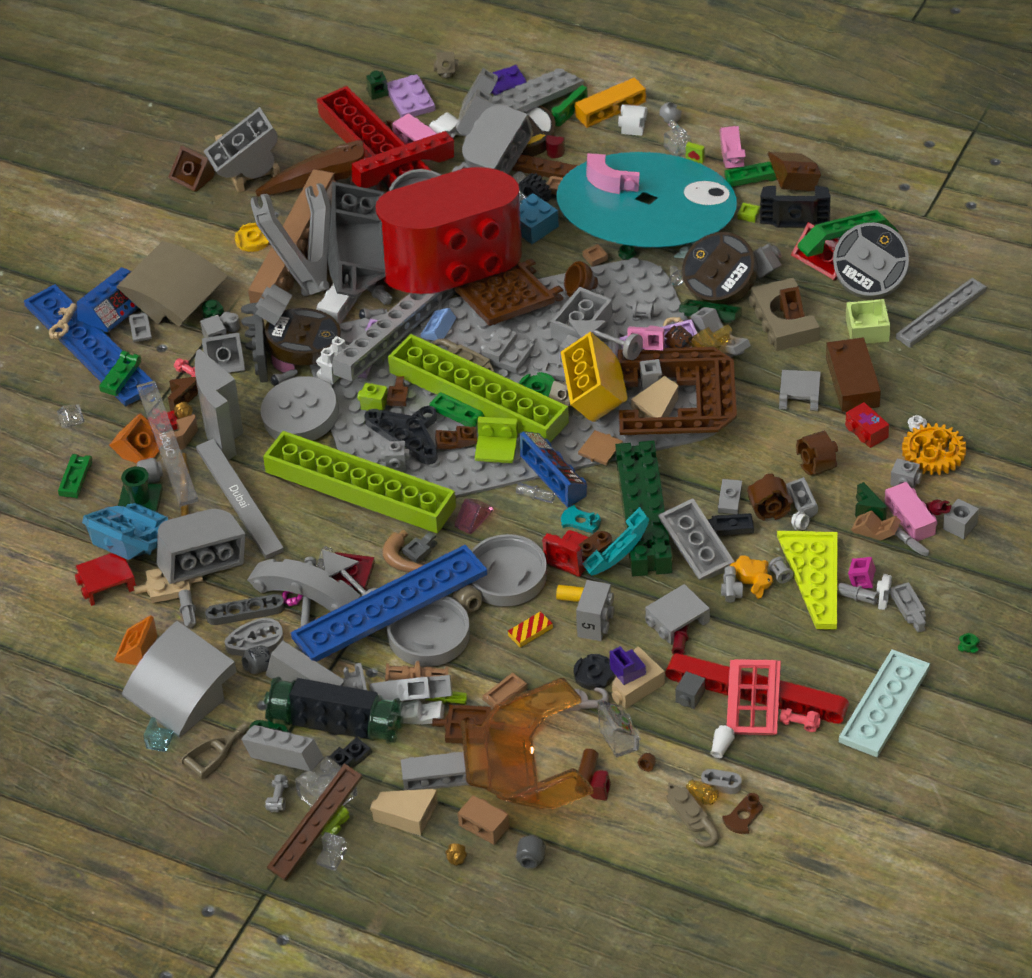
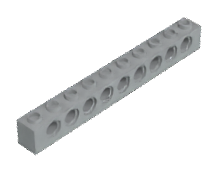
M454 288L431 294H408L332 359L333 374L349 381L355 380L441 304L455 294Z

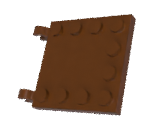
M528 259L522 263L519 261L514 267L505 272L454 287V290L489 326L564 299L561 294H558L563 292L561 286H555L548 290L533 275L536 273V269L531 267L536 264L533 259Z

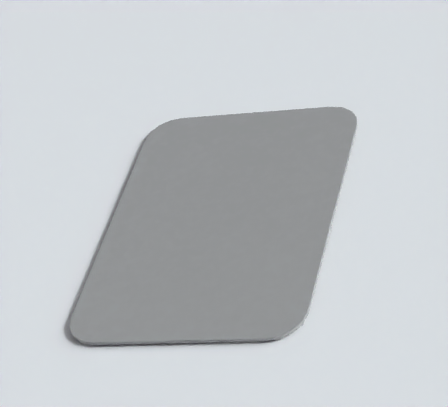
M631 258L629 260L590 267L594 276L598 278V286L595 291L591 292L612 299L613 316L600 332L609 335L610 326H618L620 339V337L628 335V327H663L664 321L670 317H680L683 321L688 320L684 313L679 312L681 303L669 276L660 266L649 261ZM566 273L538 279L548 290L555 286H561L563 292L558 294L564 297L562 301H555V303L546 307H541L529 313L502 321L496 325L489 326L462 297L448 299L436 309L450 308L456 316V320L444 339H448L458 345L461 344L482 355L481 347L483 343L490 341L492 331H497L499 327L517 332V338L534 344V350L518 372L514 373L493 365L491 366L495 373L517 383L527 374H531V376L537 375V372L542 371L545 360L560 362L559 346L562 342L551 338L550 321L571 298L567 295L564 288ZM634 301L645 304L654 303L652 319L644 316L633 317ZM433 313L374 362L367 378L357 377L353 381L341 378L334 384L327 382L333 388L339 404L338 419L330 429L337 450L386 466V462L382 461L381 450H385V442L389 440L365 424L364 415L366 410H361L358 392L363 389L365 383L387 386V390H389V386H395L396 375L390 373L388 356L410 334L432 343L433 340L422 338L420 335ZM385 314L373 316L369 319L362 318L340 323V338L345 340L346 345L351 344L365 332L370 319L379 320ZM596 335V337H598L602 342H604L608 346L607 339ZM443 345L438 346L440 348L448 350V348ZM318 364L309 365L313 377L318 378L317 371L321 367ZM668 378L676 383V378ZM638 379V387H625L627 401L595 422L588 420L574 407L569 406V423L552 440L551 446L556 452L561 453L563 460L567 464L572 465L574 470L601 464L578 455V451L594 430L606 435L610 434L612 437L622 440L623 443L631 442V446L639 445L641 441L654 440L656 451L701 441L714 436L716 433L619 435V410H631V399L643 391L641 379ZM404 380L405 387H408L409 390L407 405H386L384 411L412 416L422 407L429 406V403L437 395ZM696 385L678 386V401L669 417H678L677 408H697ZM436 412L437 420L427 428V431L436 447V430L455 431L456 426L464 425ZM426 413V414H424L423 416H424V417H431L432 414H431V413ZM418 424L410 425L411 428H417L419 426ZM477 424V426H476L477 441H478V424ZM386 425L382 428L387 430L392 428V426ZM518 433L513 463L475 461L477 444L457 449H437L438 459L430 465L424 464L410 455V460L406 461V471H401L454 490L456 498L540 478L520 456V433ZM403 434L396 436V438L402 439L405 437V435ZM419 444L410 445V447L417 448L420 446ZM616 453L609 462L616 461Z

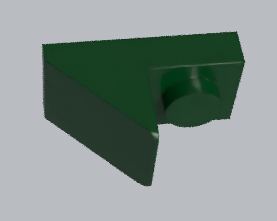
M864 482L858 484L856 494L858 503L855 506V517L873 511L881 521L886 520L887 506Z

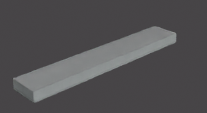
M971 278L896 334V339L911 348L986 292V286Z

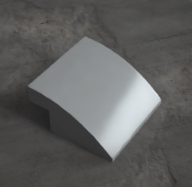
M199 349L195 356V376L204 429L208 441L214 439L226 459L229 460L237 455L234 439L243 434L235 379Z
M176 621L155 641L140 660L124 687L122 696L180 738L224 701L222 684L236 673L235 661Z

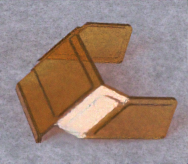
M558 678L496 704L481 726L469 724L462 720L461 730L466 782L470 786L485 788L487 791L497 795V798L506 802L539 809L547 808L553 810L593 794V787L574 768L537 782L533 735L546 717L580 704L582 702L581 696L565 678Z

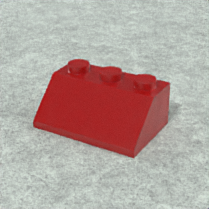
M808 222L791 256L827 277L836 280L833 256L840 238L826 240L823 253L807 257L797 245L815 226Z

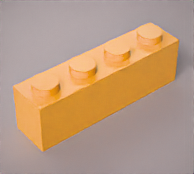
M635 77L576 102L575 116L588 128L620 114L621 105L638 106L645 103L646 88Z

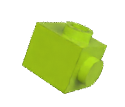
M365 383L363 389L358 392L361 410H384L387 405V386Z

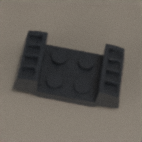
M776 186L763 187L760 195V224L773 225L776 228H805L808 222L814 225L829 222L831 196L828 187L815 186V196L776 195Z

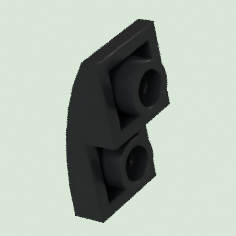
M355 737L344 749L339 746L325 760V763L338 773L344 763L353 768L372 753V750L358 737Z

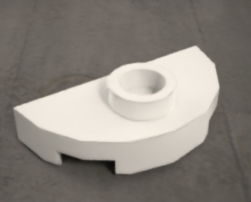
M883 574L882 581L878 580L876 591L880 593L878 609L885 610L887 608L889 588H891L892 583L891 575Z

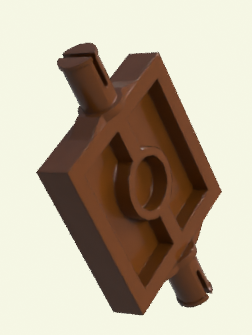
M449 705V712L446 718H433L432 727H445V743L487 745L491 729L504 730V721H492L491 707Z

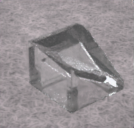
M80 404L65 405L57 411L62 428L85 422Z

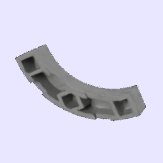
M275 559L259 562L247 579L260 593L272 590L293 592L316 601L330 612L358 599L360 596L359 593L344 581L340 580L337 582L329 577V572L316 566L290 559H284L283 562H277Z

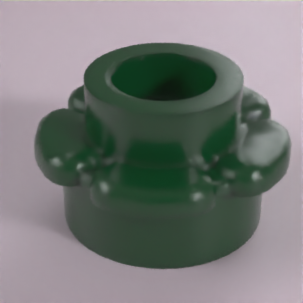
M621 245L618 256L623 260H629L634 258L636 250H634V246Z

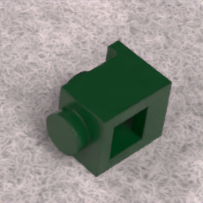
M375 70L366 76V90L372 100L388 96L387 79L383 71Z

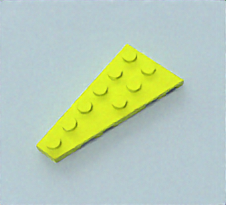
M777 531V538L790 569L794 573L793 576L815 628L837 630L838 532Z

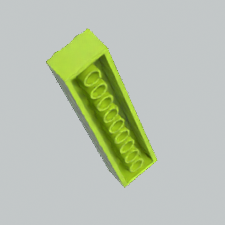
M412 334L388 356L391 374L404 376V380L436 395L442 392L482 411L485 417L517 419L518 433H539L551 443L569 423L568 406Z
M286 431L280 433L263 456L265 472L437 534L456 508L454 490Z

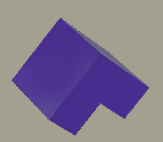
M620 646L609 651L610 669L623 685L646 675V665L632 649L625 652Z

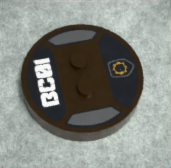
M716 232L699 239L688 250L682 264L683 280L691 294L699 301L729 305L740 300L753 287L758 274L757 258L750 245L742 237L729 232Z
M311 308L284 310L276 325L267 321L265 326V347L273 357L285 363L314 365L317 364L316 360L321 356V351L324 348H329L336 336H341V329L338 322L325 312Z

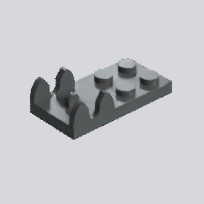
M250 303L241 308L242 313L254 314L241 320L243 325L249 326V329L245 332V337L252 338V341L246 343L245 347L253 351V361L257 362L255 364V374L259 375L260 383L268 382L264 319L255 314L258 310L255 307L257 303Z

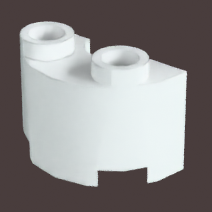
M621 105V115L623 116H619L618 120L621 134L643 135L647 108L636 105Z
M449 112L439 117L436 121H432L429 125L436 133L446 131L452 138L456 135L462 136L456 130L458 119Z

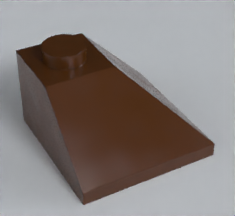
M181 145L168 178L197 192L214 177L216 171L206 154Z

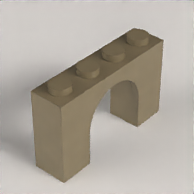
M794 278L751 288V296H749L750 306L755 308L756 317L761 320L762 329L764 332H767L769 343L773 344L776 351L819 341L820 327L814 315L786 320L773 314L775 310L780 308L779 290L798 286Z

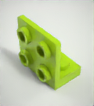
M478 417V441L474 457L475 461L513 463L518 439L517 419Z

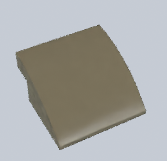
M162 241L117 285V288L157 324L167 316L175 325L180 327L224 282L227 275L198 254L181 246Z

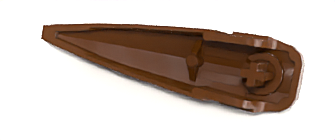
M360 140L352 141L309 157L287 168L256 189V195H271L303 188L313 169L334 173V180L349 178L352 172V163L365 158L363 142Z

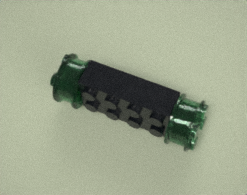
M277 676L272 679L270 690L264 696V704H267L265 719L269 722L279 720L284 721L286 725L292 724L299 727L369 739L370 741H374L377 738L386 740L387 744L396 742L397 731L403 726L404 718L401 716L403 701H400L399 698L394 700L383 699V696L378 695V692L302 678L289 682L283 681L281 677Z

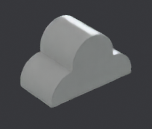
M259 107L206 148L204 153L215 171L222 177L230 178L242 173L248 178H258L265 175L274 164V156L270 150L277 142V132Z

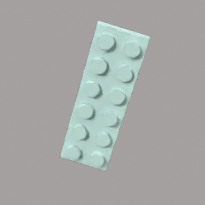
M892 649L840 734L839 743L878 758L928 673L930 663Z

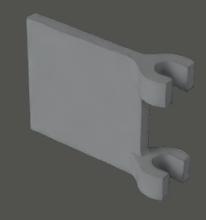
M782 370L779 409H787V399H806L811 402L810 410L818 411L820 372Z

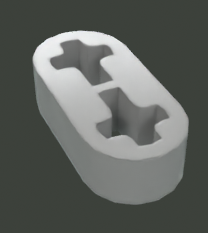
M707 769L701 775V785L708 791L735 794L741 790V777L734 772Z

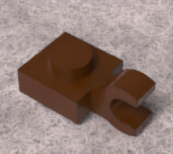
M396 376L395 386H389L387 405H407L409 390L408 387H405L404 376Z

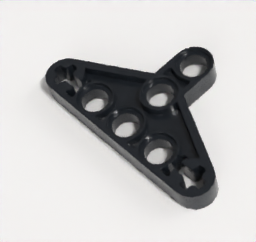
M424 406L412 416L379 409H370L365 412V424L389 441H405V448L409 449L410 455L424 464L430 465L437 461V449L427 431V428L437 420L434 407ZM426 413L432 414L431 417H424L423 415ZM412 424L419 425L417 428L410 427V425ZM386 425L392 426V428L387 430L383 429L382 427ZM397 435H405L402 439L396 438ZM412 444H419V445H420V446L417 447V448H412V447H410V445H412Z

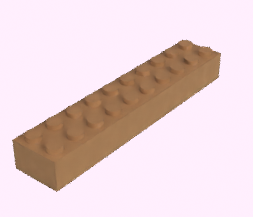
M313 169L283 225L306 259L308 256L311 211L305 189L312 186L314 195L317 197L319 191L316 184L322 183L327 192L332 181L336 182L334 180V173ZM273 247L268 252L248 290L250 303H257L260 298L264 299L261 296L266 287L270 288L272 284L286 292L293 288L295 278Z

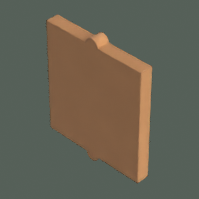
M594 430L578 451V455L586 457L590 461L607 465L616 453L615 444L623 443V441L612 437L610 434L606 435Z

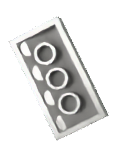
M693 498L658 515L699 580L725 573V567L734 563V560Z

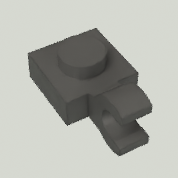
M428 532L421 540L416 537L402 549L403 554L415 563H419L437 545V542L434 540L436 535Z

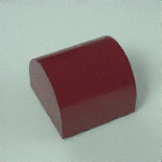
M547 135V156L550 158L562 157L565 152L564 137Z
M598 770L593 774L589 794L594 799L604 801L608 799L611 781L606 770Z

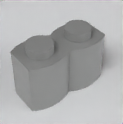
M272 284L270 288L266 287L261 296L264 299L260 298L255 307L258 310L255 314L276 325L292 295Z

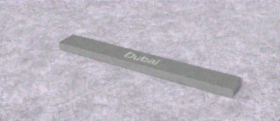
M211 439L197 445V452L265 559L284 552L280 541L216 441Z

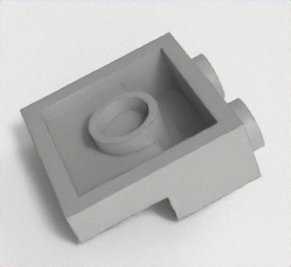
M499 327L497 331H492L490 341L483 343L481 347L482 355L490 359L491 365L514 373L518 372L534 350L533 343L517 338V332Z

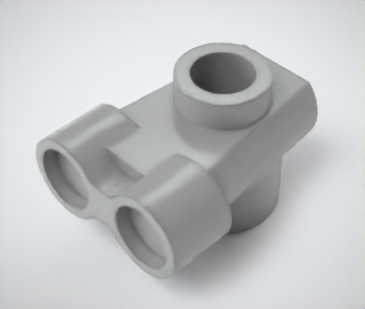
M728 566L724 569V584H721V596H725V602L731 603L735 602V598H742L743 585L742 582H735L736 568Z

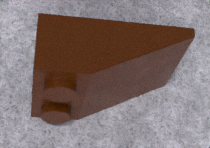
M768 152L781 189L815 191V186H817L821 176L816 162L802 153Z

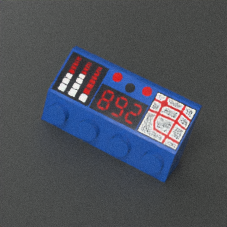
M121 267L78 300L77 320L109 332L139 307L117 288V285L131 271Z
M520 433V456L567 508L587 496V483L584 478L579 477L575 473L572 465L567 464L563 460L561 453L556 452L552 448L548 439H544L539 433Z

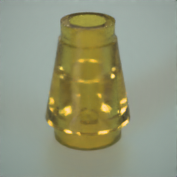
M693 779L689 780L686 785L687 790L703 805H713L718 798L719 792L714 785Z

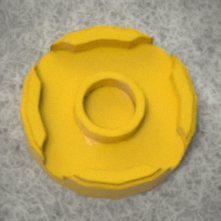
M256 223L245 224L235 233V244L243 251L257 252L269 245V241Z

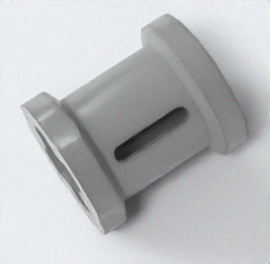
M634 301L632 316H644L652 319L654 303L645 304Z
M777 557L770 561L769 569L775 573L776 580L779 583L783 584L792 579L794 573L787 567L786 560L783 557Z

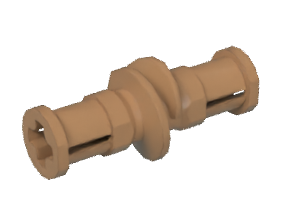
M416 661L414 667L407 665L389 666V663H386L385 681L448 675V667H445V669L424 668L420 666L419 661Z

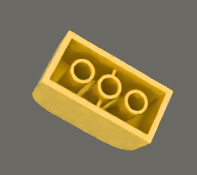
M591 331L561 351L570 405L588 420L595 422L627 401V393L619 360L613 351Z

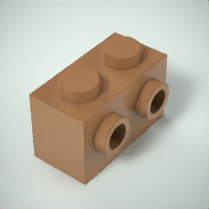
M474 795L458 812L459 826L493 845L509 828L508 814L503 809H497L486 800L479 799Z

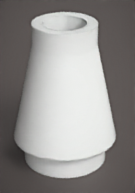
M720 725L715 730L711 750L712 756L716 758L723 757L725 751L735 739V732L732 728Z

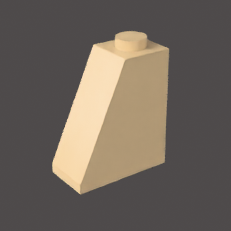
M666 376L662 377L631 399V409H639V418L669 417L678 401V385Z
M639 646L634 649V652L646 665V675L626 685H623L616 676L612 683V698L625 709L665 685V671Z
M435 789L380 792L377 799L373 800L370 808L373 814V821L421 836L438 804L437 791Z

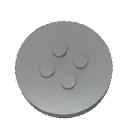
M309 376L295 377L279 383L267 393L261 404V416L267 432L274 439H277L282 431H286L313 441L326 434L334 426L339 416V404L333 388L324 380Z

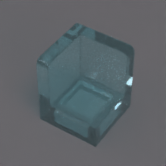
M151 717L143 735L146 749L166 752L174 735L173 730L158 728L156 718Z

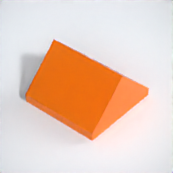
M150 615L127 629L114 660L116 662L138 665L157 638L153 616Z

